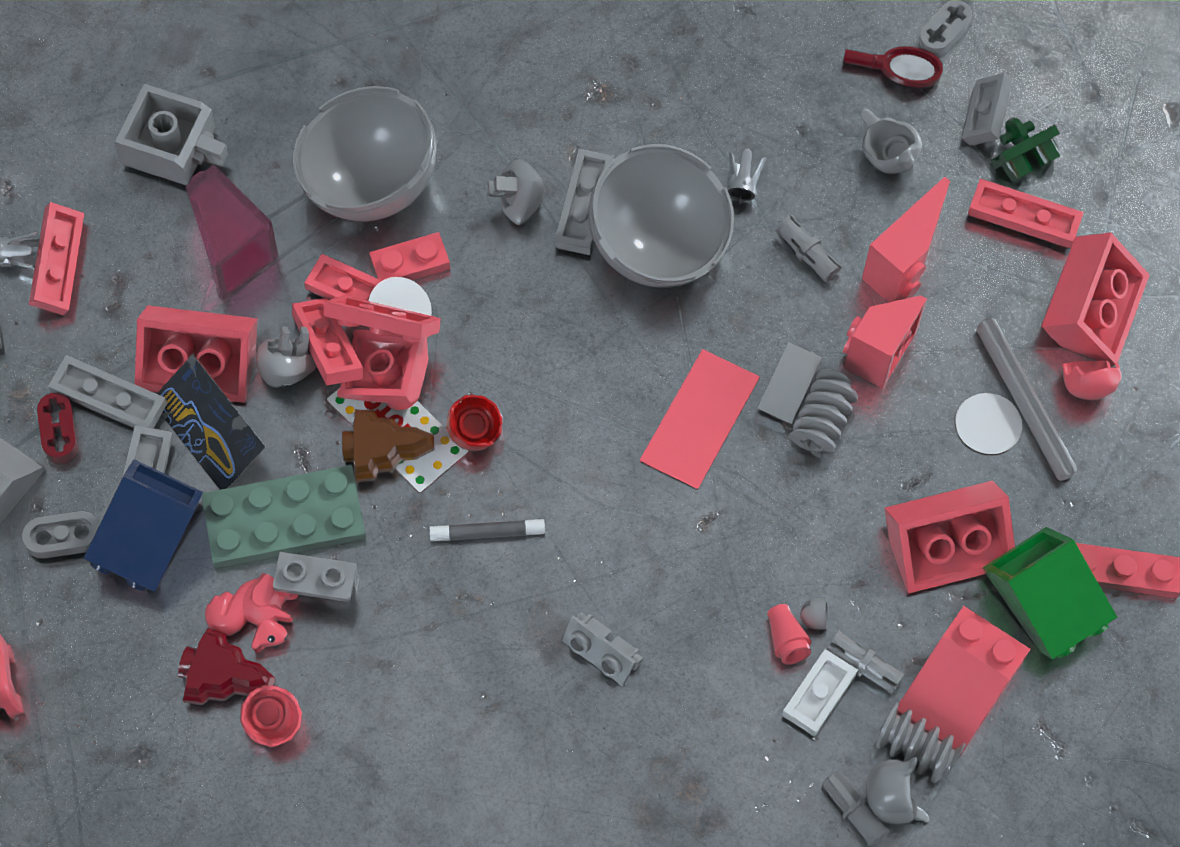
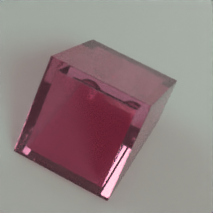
M213 165L205 172L201 171L193 176L186 186V190L217 294L223 301L279 256L272 221Z

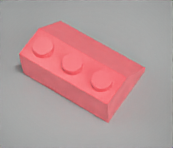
M1111 232L1076 236L1041 327L1060 347L1097 361H1108L1110 365H1115L1120 358L1148 281L1149 273Z
M147 305L137 318L135 385L151 392H159L193 354L229 401L245 403L256 354L258 318Z
M993 480L884 508L889 543L908 594L984 575L986 573L982 567L1015 547L1009 497Z

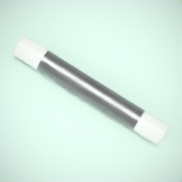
M544 519L430 526L431 542L545 534Z

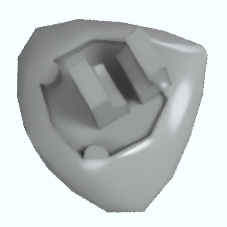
M512 159L503 170L501 176H495L494 181L487 182V196L502 197V211L510 221L517 225L525 223L544 199L545 187L542 178L528 162L522 159Z
M281 327L279 338L267 339L260 345L257 351L256 363L259 374L267 385L275 388L291 386L303 380L317 368L308 349L309 332L307 327H300V336L294 342L289 339L290 332L288 327Z

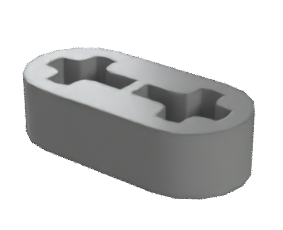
M951 0L945 3L922 28L918 47L933 53L938 58L944 56L969 28L972 18L970 6L961 0ZM961 16V19L957 18L951 25L948 24L949 17ZM939 33L942 34L940 42L935 41L933 44L929 42V39L933 40Z

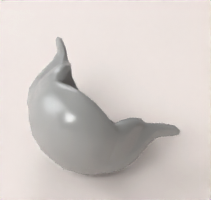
M869 109L861 110L860 116L867 127L863 136L862 148L872 165L879 171L887 174H895L912 168L922 149V140L918 131L906 122L896 121L893 118L880 119Z
M913 757L907 762L898 760L880 761L870 770L866 785L867 800L875 816L883 822L902 824L909 823L913 819L926 823L929 821L928 814L916 805L910 793V773L916 766L917 757Z

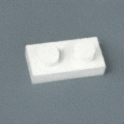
M824 649L783 710L782 716L811 735L816 736L855 678L858 669Z

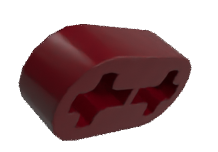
M50 393L41 398L37 405L41 445L50 462L66 464L71 462L78 453L74 411L69 399L65 395ZM53 406H59L61 409L59 411L60 422L54 423L50 414ZM57 434H61L65 442L63 451L57 452L55 449Z

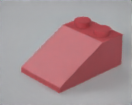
M946 177L941 179L870 244L862 280L887 302L911 298L921 287L919 280L926 269L924 264L950 184Z
M963 606L901 699L897 713L902 715L908 709L912 710L911 723L915 724L923 717L926 719L924 730L926 733L935 726L940 727L939 741H942L951 734L954 736L952 749L955 750L963 743H966V748L1022 666L1030 648Z

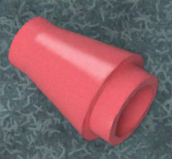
M779 604L769 609L767 616L770 621L775 656L781 658L782 663L787 665L806 659L811 654V639L793 616L787 604Z

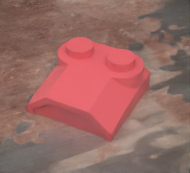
M354 330L352 347L363 367V376L359 380L341 383V387L337 391L338 397L384 402L394 410H405L413 406L419 399L428 365L427 338H424L423 342H408L402 339V335L396 333L382 335L372 333L369 330Z

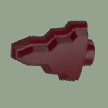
M209 628L203 634L197 648L187 646L184 649L178 668V677L186 679L183 702L204 705L209 699L225 701L234 694L248 696L253 690L264 685H275L276 678L261 664L246 660L241 648L227 643L225 634Z

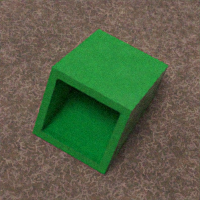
M1048 527L1041 529L982 567L1039 652L1051 659L1069 655L1076 649V644L1087 637H1094L1103 633L1108 628V623L1118 618L1074 539Z

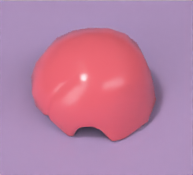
M1082 361L1062 364L1065 386L1069 393L1079 399L1099 400L1112 394L1121 381L1119 364H1115V368H1111L1108 361Z
M264 685L250 692L242 703L240 722L246 735L253 741L268 747H277L291 741L301 726L302 711L298 700L291 692L274 685Z

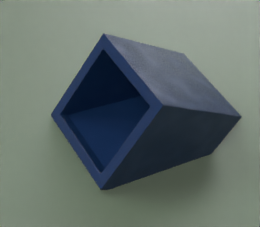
M133 459L123 475L83 559L90 561L91 567L101 573L112 574L113 572L126 578V583L141 591L150 589L155 592L203 492Z

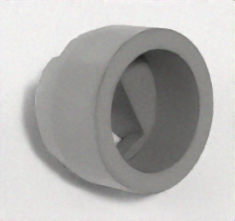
M827 598L811 599L802 605L800 618L802 623L808 628H828Z

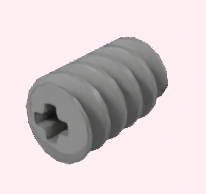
M832 369L818 371L816 381L810 389L811 393L807 395L804 403L805 406L801 408L799 418L794 423V430L789 434V438L793 443L801 448L815 452H834L836 445L832 440L840 439L841 431L839 428L845 427L847 424V419L844 415L851 414L853 407L850 403H854L858 399V394L851 388L852 382L846 375Z
M897 702L878 732L876 747L882 749L887 744L892 743L890 756L895 758L905 751L904 762L917 757V760H919L917 773L922 775L932 768L931 781L937 783L944 776H948L964 750L966 743L961 744L955 750L952 749L953 735L950 734L942 741H939L940 727L935 726L926 733L924 731L926 719L922 717L915 724H912L911 717L913 711L908 709L902 715H897L899 702Z

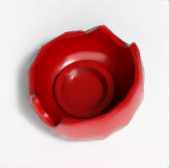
M464 395L454 402L447 413V432L452 442L463 450L474 452L489 448L502 433V415L497 405L485 396Z

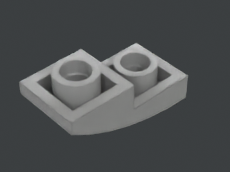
M788 342L757 409L792 424L822 357Z

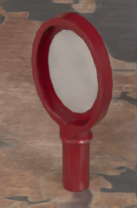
M910 46L892 48L884 55L845 49L843 63L872 68V70H882L891 80L910 87L932 86L941 79L943 73V65L938 57L924 49Z

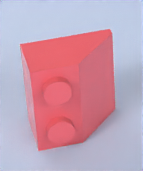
M920 295L870 306L863 318L857 316L847 332L849 339L843 349V353L847 354L844 369L883 389L918 331L927 298Z

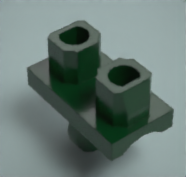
M1013 117L1006 121V133L999 138L1003 145L1012 142L1014 146L1000 153V155L991 159L990 162L994 169L1002 166L1006 174L1014 182L1033 171L1024 155L1025 153L1032 151L1040 167L1061 156L1053 139L1060 132L1054 124L1029 138L1028 133L1035 129L1033 122L1029 120L1022 123L1018 118Z

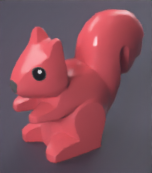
M262 573L258 578L242 584L234 595L228 591H225L220 596L215 595L211 602L207 604L205 620L210 629L223 633L226 636L239 632L247 621L255 624L258 627L251 647L256 653H259L264 648L277 646L287 639V630L278 622L292 623L293 618L282 610V606L286 600H296L299 595L275 591L273 589L274 577Z

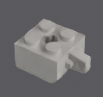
M143 84L115 140L122 165L184 185H188L198 164L202 165L203 162L223 166L228 156L227 145L215 140L213 137L215 122L212 109L203 102L147 84Z

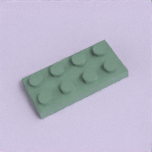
M352 465L202 494L214 568L277 557L280 552L293 554L366 539Z

